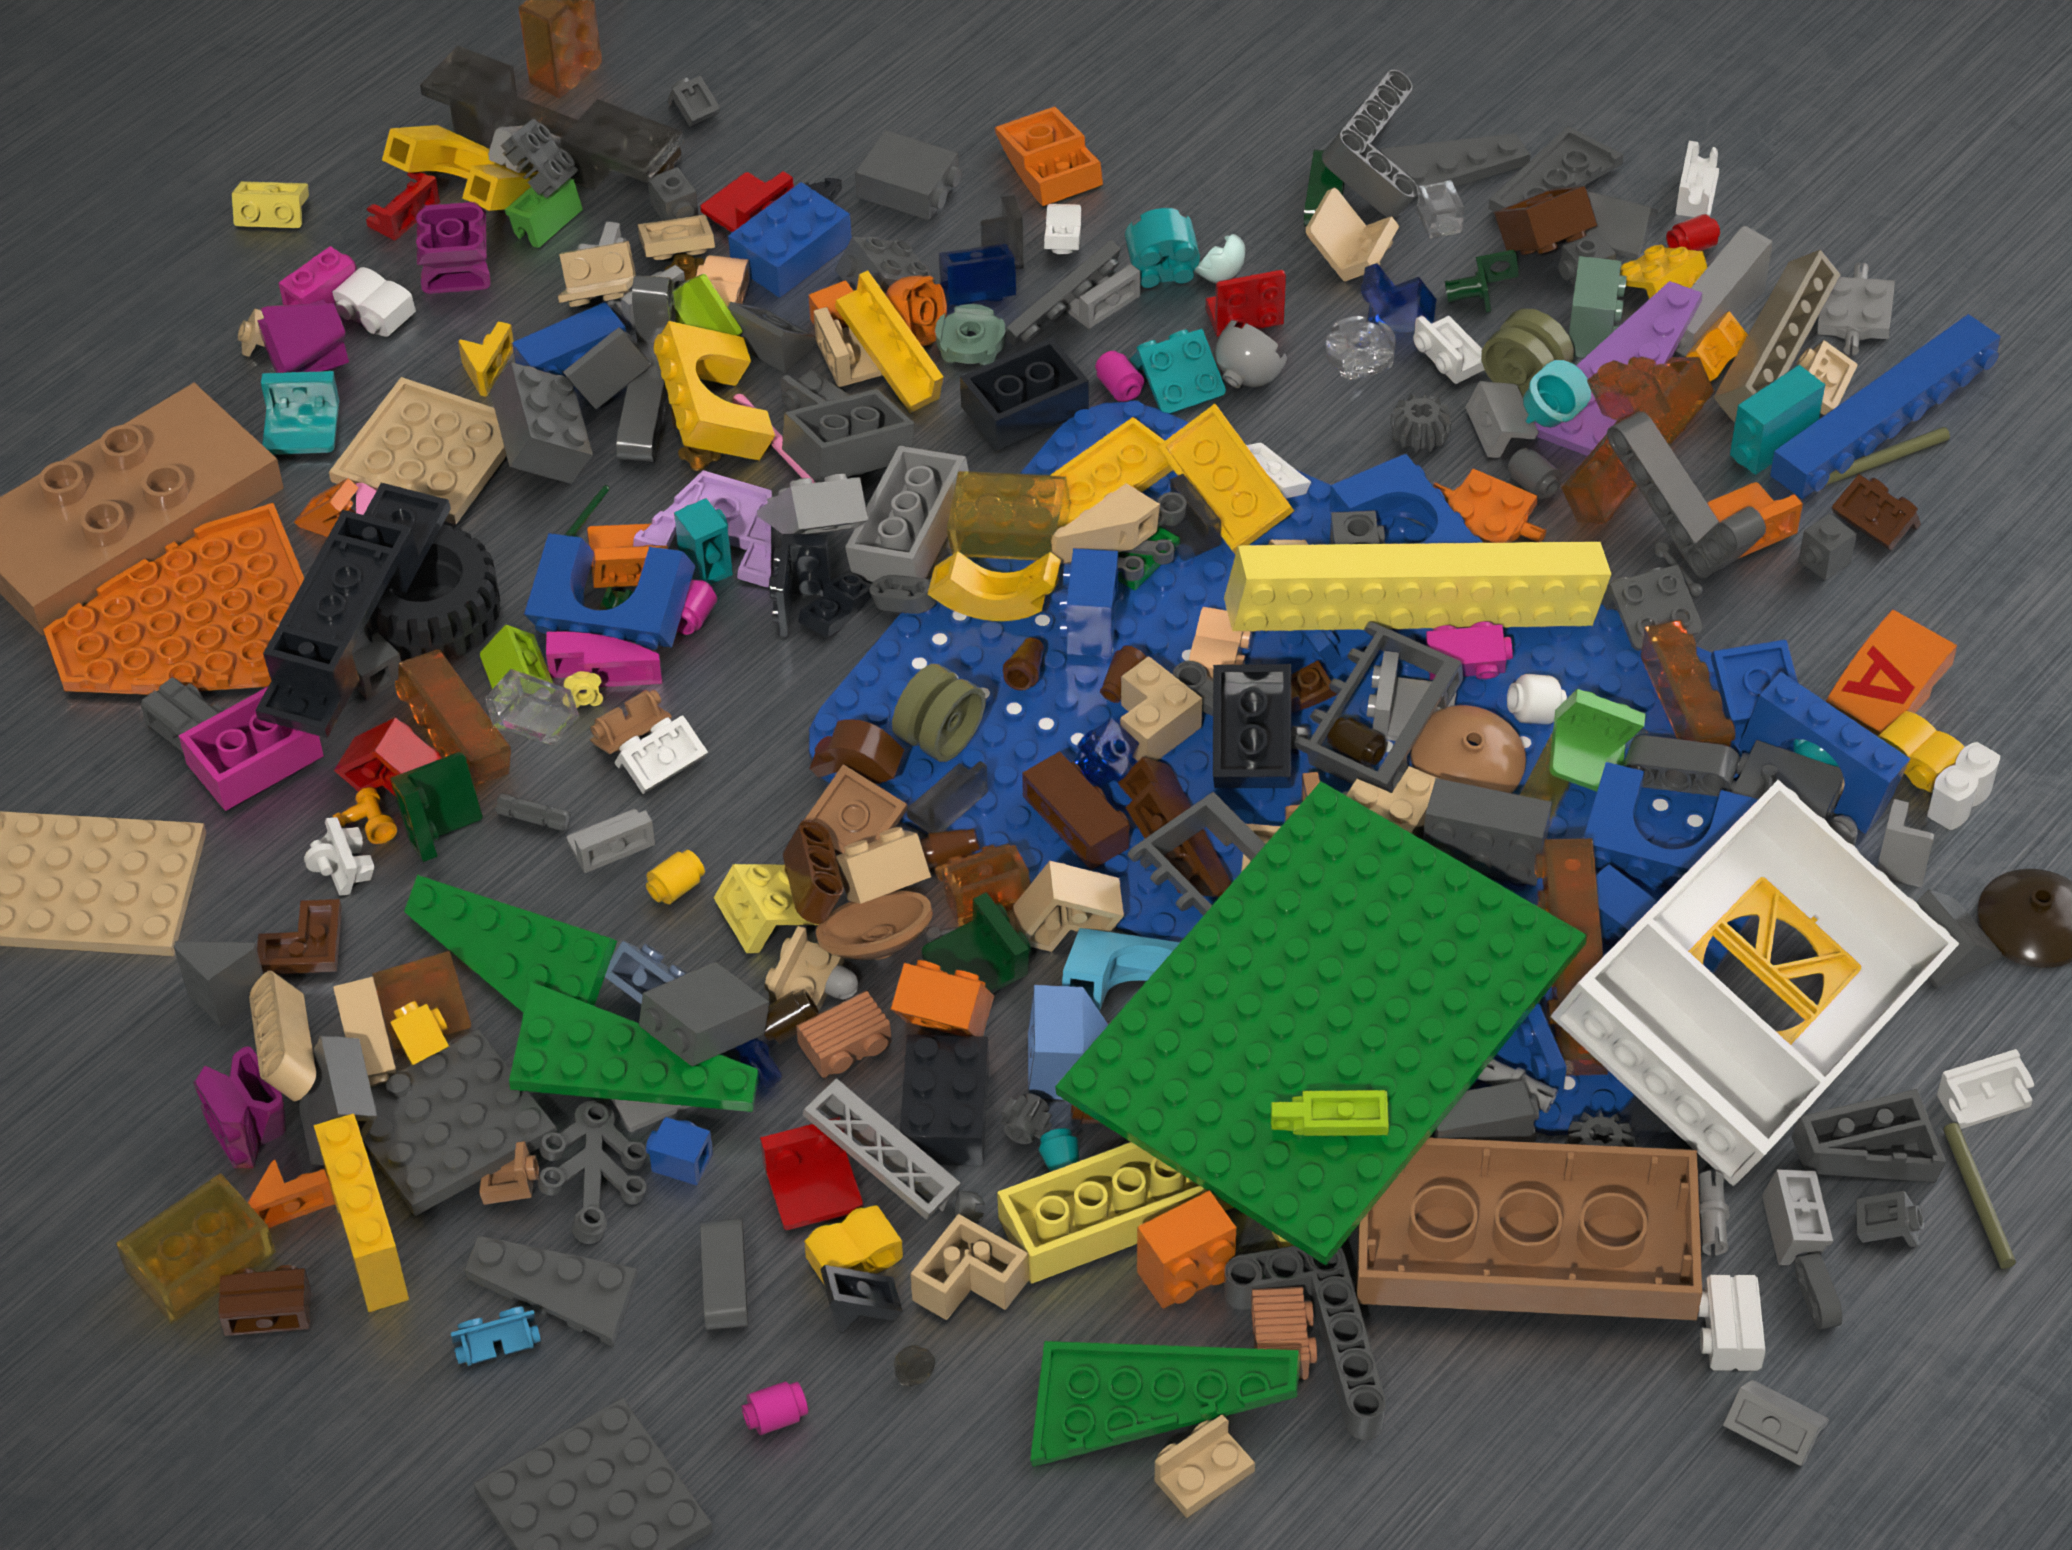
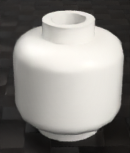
M1524 674L1509 686L1507 707L1521 723L1547 725L1554 722L1555 709L1567 699L1566 692L1561 690L1558 680L1553 676Z

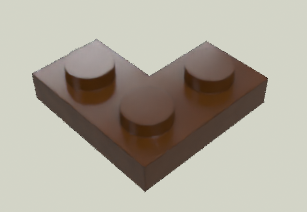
M340 899L300 901L298 932L258 934L257 952L263 974L267 971H273L276 974L337 972L342 914Z

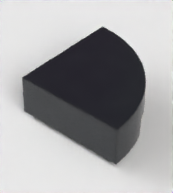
M824 178L825 182L809 185V182L805 183L806 186L833 202L842 189V180L836 178Z

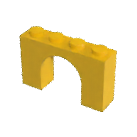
M439 125L390 128L382 161L408 173L437 171L466 178L467 183L462 198L469 202H475L488 211L506 209L531 187L528 181L539 173L535 171L527 179H524L523 177L528 172L518 173L507 168L506 165H500L489 160L488 153L490 149Z
M668 321L662 333L658 334L654 341V353L659 362L661 377L666 385L669 403L672 405L676 426L679 429L683 445L760 461L775 437L768 412L727 402L710 392L700 381V379L736 386L751 363L744 337Z
M354 1113L313 1125L337 1211L341 1215L368 1312L408 1301L409 1297L396 1245Z

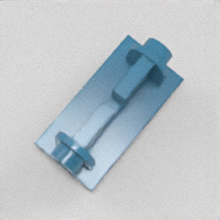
M515 1307L500 1312V1319L483 1324L482 1318H476L458 1324V1331L451 1332L452 1343L459 1341L462 1343V1346L454 1348L458 1364L467 1362V1365L471 1366L497 1358L493 1342L500 1340L505 1355L534 1348V1343L541 1342L537 1325L532 1327L528 1325V1322L535 1321L534 1310L524 1312L523 1307Z

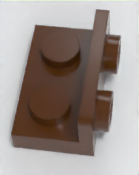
M1860 474L1856 476L1831 507L1833 513L1890 551L1910 527L1917 530L1921 525L1917 515L1918 508L1904 497L1896 499L1888 493L1889 489L1881 481L1873 477L1869 481Z

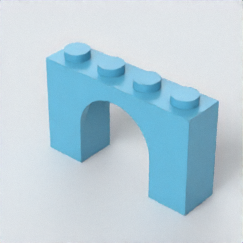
M1079 928L1063 969L1062 986L1083 987L1100 1011L1106 993L1111 987L1127 981H1147L1180 942Z

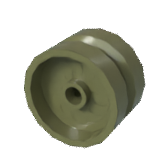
M1522 308L1513 312L1502 324L1501 328L1486 342L1481 350V362L1492 382L1515 384L1518 386L1522 397H1524L1532 377L1546 364L1554 360H1565L1571 363L1574 348L1569 335L1556 320L1536 309Z
M929 664L922 668L903 690L894 710L892 730L898 738L912 746H920L925 754L935 760L947 762L956 757L975 734L982 720L986 705L985 693L980 687L968 680L958 679L954 672L940 664Z

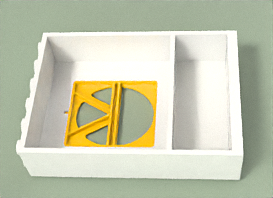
M1777 780L1577 983L1550 1017L1692 1149L1697 1150V1153L1716 1171L1722 1173L1724 1178L1734 1187L1779 1141L1959 943L1950 936L1943 926L1938 925L1913 899L1907 897L1882 871L1877 870L1867 861L1855 846L1846 842L1836 833L1824 818L1815 814L1804 804L1794 791L1788 789ZM1757 915L1759 917L1755 948L1727 923L1740 917ZM1776 919L1788 923L1802 933L1813 946L1818 957L1773 966L1770 963ZM1712 936L1798 1013L1804 1021L1790 1029L1774 1031L1703 965L1704 954ZM1818 973L1822 974L1823 988L1818 1005L1810 1000L1789 979Z

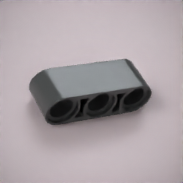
M1643 735L1637 736L1632 740L1623 766L1644 771L1642 787L1719 796L1721 790L1729 792L1740 757L1734 749L1721 744Z
M742 1218L700 1221L706 1330L748 1327Z

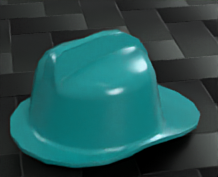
M1554 360L1546 364L1532 377L1529 387L1524 394L1523 405L1529 414L1525 422L1530 424L1535 421L1543 427L1552 428L1563 422L1571 421L1587 406L1591 399V386L1583 371L1573 363L1565 360Z

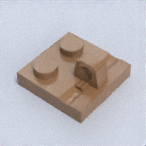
M843 764L804 820H812L824 826L829 831L835 853L840 855L845 853L844 847L851 843L867 840L869 844L880 840V833L895 828L908 810V806L900 799Z

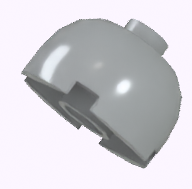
M1232 320L1226 325L1216 343L1215 358L1220 370L1224 373L1222 378L1235 388H1240L1241 385L1249 388H1258L1270 383L1287 363L1286 354L1284 353L1280 358L1275 352L1279 345L1262 331L1246 323L1242 329L1234 327L1237 321Z

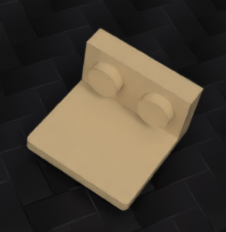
M629 241L559 254L567 288L558 295L559 303L569 301V306L574 307L588 304L596 296L602 295L603 300L607 301L624 297V293L630 292L629 288L633 285L636 273Z
M827 307L813 311L816 342L838 387L882 376V373L849 326L842 328L838 319H832Z

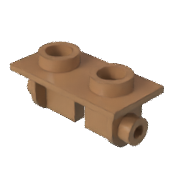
M653 689L650 692L644 690L624 703L628 712L627 716L624 717L622 709L616 707L595 719V724L590 727L594 735L590 741L608 754H612L613 752L620 751L619 747L629 739L650 733V729L655 724L667 717L672 718V716L657 706L661 703V698L656 690Z

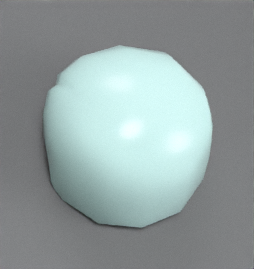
M1235 234L1225 236L1227 242L1224 248L1214 246L1195 268L1194 272L1214 284L1219 281L1232 279L1244 264L1246 250L1242 239Z

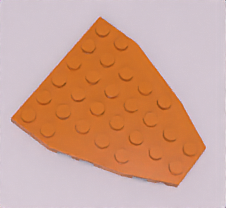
M274 503L200 525L194 529L195 536L179 546L174 541L165 546L166 554L156 560L148 562L146 559H143L109 579L96 589L97 597L85 606L78 602L68 610L64 617L56 619L45 627L43 631L64 691L149 695L154 690L158 691L159 687L172 677L185 686L188 684L194 685L198 691L269 686L271 678L263 652L304 580Z

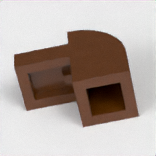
M855 719L840 720L837 722L833 735L824 737L816 745L815 755L809 769L820 778L838 772L844 764L872 783L879 784L894 779L904 749L887 732L876 725Z

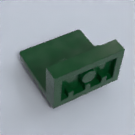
M462 752L454 753L390 778L409 843L423 862L438 857L434 842L439 841L438 836L475 823L483 818L467 760Z

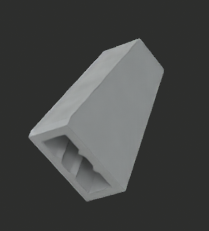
M1745 225L1740 228L1691 287V289L1702 292V302L1675 351L1686 356L1702 335L1723 314L1730 311L1736 318L1765 292L1773 244L1772 240Z

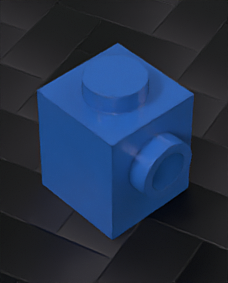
M665 1117L658 1131L653 1130L646 1144V1153L650 1156L652 1172L697 1186L713 1155L710 1130L697 1127L694 1123L687 1120L677 1121Z

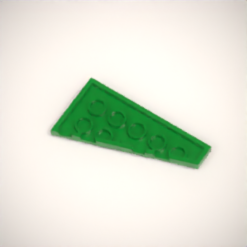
M417 875L404 910L408 916L523 1013L530 982L595 1006L617 944V940L420 875Z
M530 982L509 1084L510 1090L753 1112L759 1075L758 1069L720 1054L695 1066H691L642 1029L639 1023Z
M1044 1341L1030 1458L1033 1467L1202 1423L1206 1420H1213L1220 1415L1228 1416L1296 1398L1300 1368L1299 1350Z

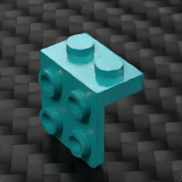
M1202 328L1189 332L1188 329L1178 331L1168 336V340L1159 343L1156 340L1145 342L1136 347V353L1129 359L1138 371L1144 370L1157 406L1164 413L1172 414L1220 398L1226 391Z
M334 372L262 373L261 387L266 404L262 445L271 454L332 452L335 448L340 402Z

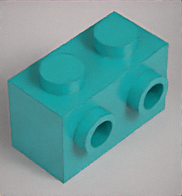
M707 498L674 512L678 551H683L695 565L692 576L693 580H702L712 585L733 575L728 522L724 513L720 509L715 510Z

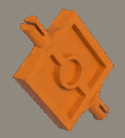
M1474 468L1462 485L1455 490L1444 487L1437 482L1434 483L1433 487L1438 488L1443 493L1446 503L1454 512H1458L1462 516L1466 527L1474 536H1478L1483 543H1512L1521 535L1536 542L1544 540L1546 529L1528 523V517L1537 505V495Z

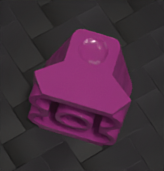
M475 202L425 205L416 216L417 265L423 266L421 273L422 291L426 294L488 289L491 280L485 261L486 211Z
M323 299L311 304L275 305L261 308L264 318L257 320L259 331L276 373L333 371L338 366L349 363L344 344L345 330L334 303H326Z
M248 1046L240 1049L233 1055L230 1077L204 1066L193 1082L202 1103L200 1107L204 1118L234 1168L254 1169L259 1147L282 1136L286 1132L285 1108L282 1094L261 1079L258 1058L254 1050Z

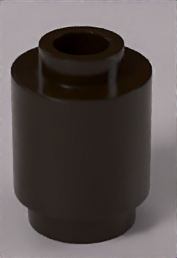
M1338 718L1327 735V742L1332 745V749L1335 752L1366 767L1378 764L1385 754L1384 736L1355 718Z
M805 989L797 993L791 991L769 1005L764 1033L769 1042L775 1039L779 1044H783L797 1035L796 1025L820 1014L816 1004Z

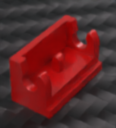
M422 172L407 173V176L415 179L417 183L410 181L407 184V188L384 208L376 204H371L367 207L366 210L375 214V216H369L366 219L367 226L396 241L417 223L416 216L425 205H438L440 203L436 177L428 176Z

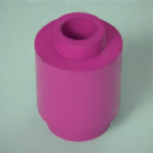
M1108 351L1097 360L1095 365L1097 377L1117 401L1132 400L1140 394L1144 385V378L1124 354Z
M691 580L677 632L690 635L694 631L699 630L717 603V596L711 585L707 582Z
M787 1381L747 1394V1404L741 1406L748 1429L756 1428L759 1435L800 1422V1417L808 1414L807 1402L798 1382L788 1384Z

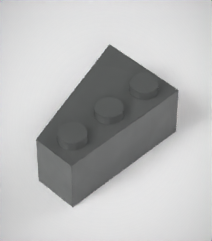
M1917 1089L1803 1115L1799 1118L1791 1136L1804 1171H1816V1174L1936 1182L1946 1164L1945 1157Z

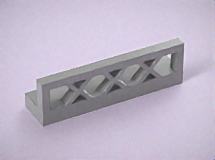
M837 1078L804 1109L802 1115L926 1220L937 1209L943 1212L954 1201L960 1182ZM821 1109L830 1118L840 1117L841 1120H828L818 1110ZM852 1136L864 1146H859L852 1140ZM883 1162L896 1173H891L883 1166ZM914 1188L930 1202L927 1203L915 1193Z

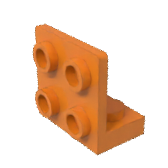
M1757 482L1707 502L1719 522L1748 506L1756 509L1762 516L1766 526L1764 536L1741 557L1797 534L1803 503L1795 494L1782 500L1774 501Z
M651 524L589 526L587 528L588 545L594 551L591 564L594 588L638 585L649 547L668 549V545L633 547L635 535L640 530H646Z

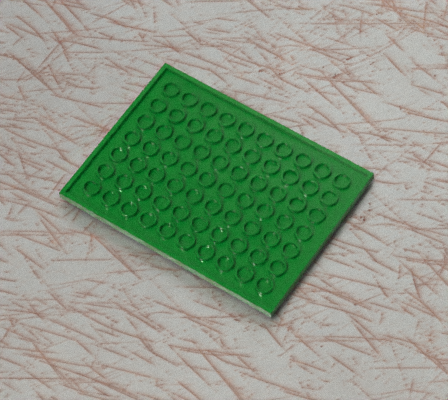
M1320 781L1055 1086L1056 1095L1326 1265L1586 945L1587 935ZM1303 1091H1387L1388 1135L1304 1136V1134H1293V1131L1272 1130L1271 1103L1292 1102L1293 1097L1303 1096Z

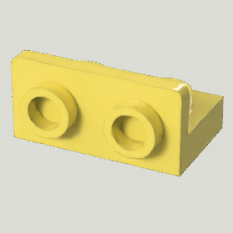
M241 181L232 192L234 225L300 228L302 225L301 206L309 197L308 184Z

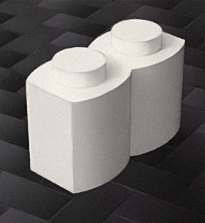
M360 267L332 292L335 307L342 318L361 323L368 332L388 337L416 312L412 294L395 282L386 281L379 274L365 267Z
M1979 742L1966 746L1959 753L1955 765L1944 769L1936 778L1927 817L1949 830L1961 826L1970 816L1972 807L1981 804L1990 795L2000 755Z

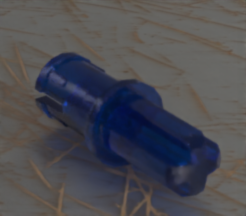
M755 1038L735 1047L740 1054L739 1061L741 1063L758 1069V1082L761 1085L770 1089L781 1081L782 1073L770 1057L769 1047L765 1042Z

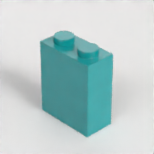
M1798 365L1740 403L1737 408L1730 456L1738 464L1746 467L1755 475L1770 466L1776 449L1819 420L1826 384L1801 365Z

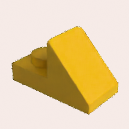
M498 321L491 334L485 336L483 345L465 340L458 341L463 367L480 396H488L513 353L512 342L514 340L511 324Z

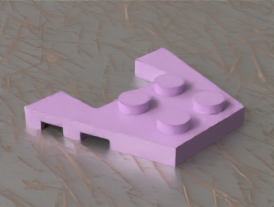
M703 470L674 497V503L668 509L656 514L652 518V524L646 530H640L635 535L633 547L668 545L669 548L676 533L674 512L707 498L715 510L720 509L727 519L730 545L746 550L738 568L737 579L769 588L771 580V525L757 516V510L768 503L767 499L772 497V490Z

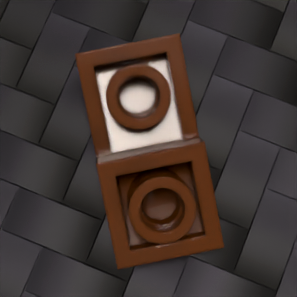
M1318 660L1291 674V713L1309 708L1337 695V693L1329 688L1331 680Z

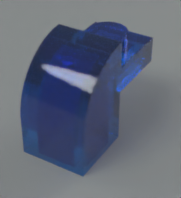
M1378 263L1365 267L1361 293L1364 300L1370 303L1368 320L1373 325L1386 331L1412 332L1415 331L1416 318L1424 316L1431 324L1434 323L1437 299L1420 277L1394 285Z

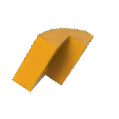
M1728 311L1702 335L1685 357L1704 381L1709 383L1719 376L1729 360L1737 356L1748 334L1731 312Z

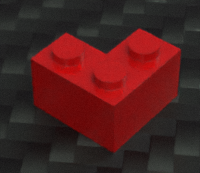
M395 717L354 737L334 771L358 792L364 788H377L383 785L395 796L390 780L391 777L439 760L442 757L436 749L428 746L415 735L407 724Z

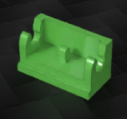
M569 178L547 198L542 194L538 195L530 187L505 209V213L509 216L516 236L521 239L526 231L531 245L540 248L580 213L583 208L574 179Z

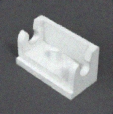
M1689 141L1679 186L1676 207L1677 215L1696 217L1701 214H1707L1710 217L1719 175V168H1716L1718 151L1715 147H1712L1710 157L1704 159L1698 155L1700 150L1699 143Z
M2017 1049L1943 1072L1937 1096L1952 1122L1958 1123L1960 1129L2031 1107L2033 1100L2027 1089L2034 1087V1083L2020 1059Z

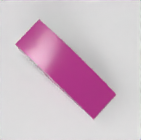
M547 632L546 657L551 678H567L576 672L586 671L600 676L601 684L598 687L662 684L659 654L647 648L618 638L591 633Z

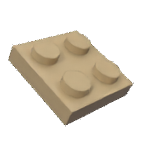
M706 215L638 224L639 238L645 255L655 260L668 259L674 253L686 252L689 255H698L705 253L708 248H715L713 233Z

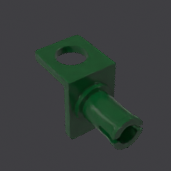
M1515 250L1476 257L1478 271L1475 272V276L1444 281L1448 303L1479 296L1480 299L1484 300L1486 313L1491 312L1487 283L1519 276ZM1498 261H1506L1510 264L1502 272H1495L1490 269Z

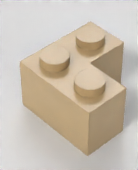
M1148 656L1121 676V706L1129 712L1120 718V747L1137 761L1142 757L1155 761L1159 760L1201 728L1202 698Z
M1408 767L1392 793L1356 779L1346 796L1423 840L1425 814L1436 777Z
M1049 861L1013 905L1016 932L1021 931L1026 936L1030 947L1050 952L1057 947L1070 930L1078 931L1079 928L1111 932L1124 916L1119 878Z
M958 1214L910 1273L912 1301L945 1320H948L970 1291L1006 1310L1029 1281L1028 1253Z

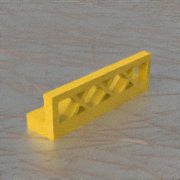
M867 270L859 274L857 290L837 299L835 308L909 413L940 399L943 375L870 272Z

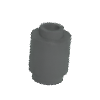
M1527 448L1520 449L1512 456L1508 463V470L1511 472L1512 479L1526 491L1537 495V499L1551 497L1558 491L1561 484V472L1537 451L1528 450Z

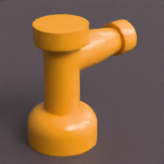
M372 787L364 788L357 793L355 798L356 805L348 808L341 814L338 812L332 815L333 818H338L341 828L345 827V824L367 817L368 822L365 825V833L368 840L373 844L386 843L393 839L397 833L394 820L388 815H383L378 804L380 796L377 790Z

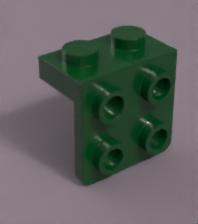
M985 892L973 899L972 921L923 946L922 958L924 961L941 966L940 970L947 972L949 975L954 976L956 970L978 975V980L985 982V987L991 993H994L1028 975V960L1031 947L1026 936L1021 931L1016 932L1011 926L1005 908L1000 903L995 904L988 893Z

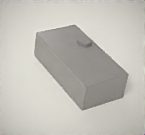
M898 446L866 507L868 521L854 529L845 547L852 574L858 575L862 580L873 582L886 575L926 579L972 489L966 456Z

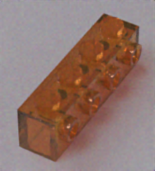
M1681 620L1645 627L1641 659L1677 739L1721 744L1730 747L1731 741L1735 740V728L1730 718L1726 719L1722 711V700L1718 690H1713L1710 685L1707 665L1705 662H1700L1696 654V642L1693 635L1687 634Z
M440 649L400 662L398 665V679L395 681L396 692L402 701H406L413 710L416 722L420 726L424 725L429 732L436 750H441L446 757L462 752L466 757L474 786L509 774L511 747Z

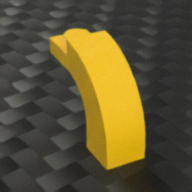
M957 551L934 567L927 594L947 608L972 618L989 621L1024 619L1042 611L1045 595L1050 594L1058 584L1059 577L1057 575L1061 559L1049 552L1020 571L1001 573L982 568Z

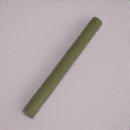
M1941 427L1855 459L1852 466L1843 474L1836 470L1833 471L1826 485L1945 442L1950 439L1949 431L1946 427Z
M1950 1123L1943 1128L1947 1141L1999 1266L2002 1269L2010 1268L2016 1263L2015 1257L1958 1123Z

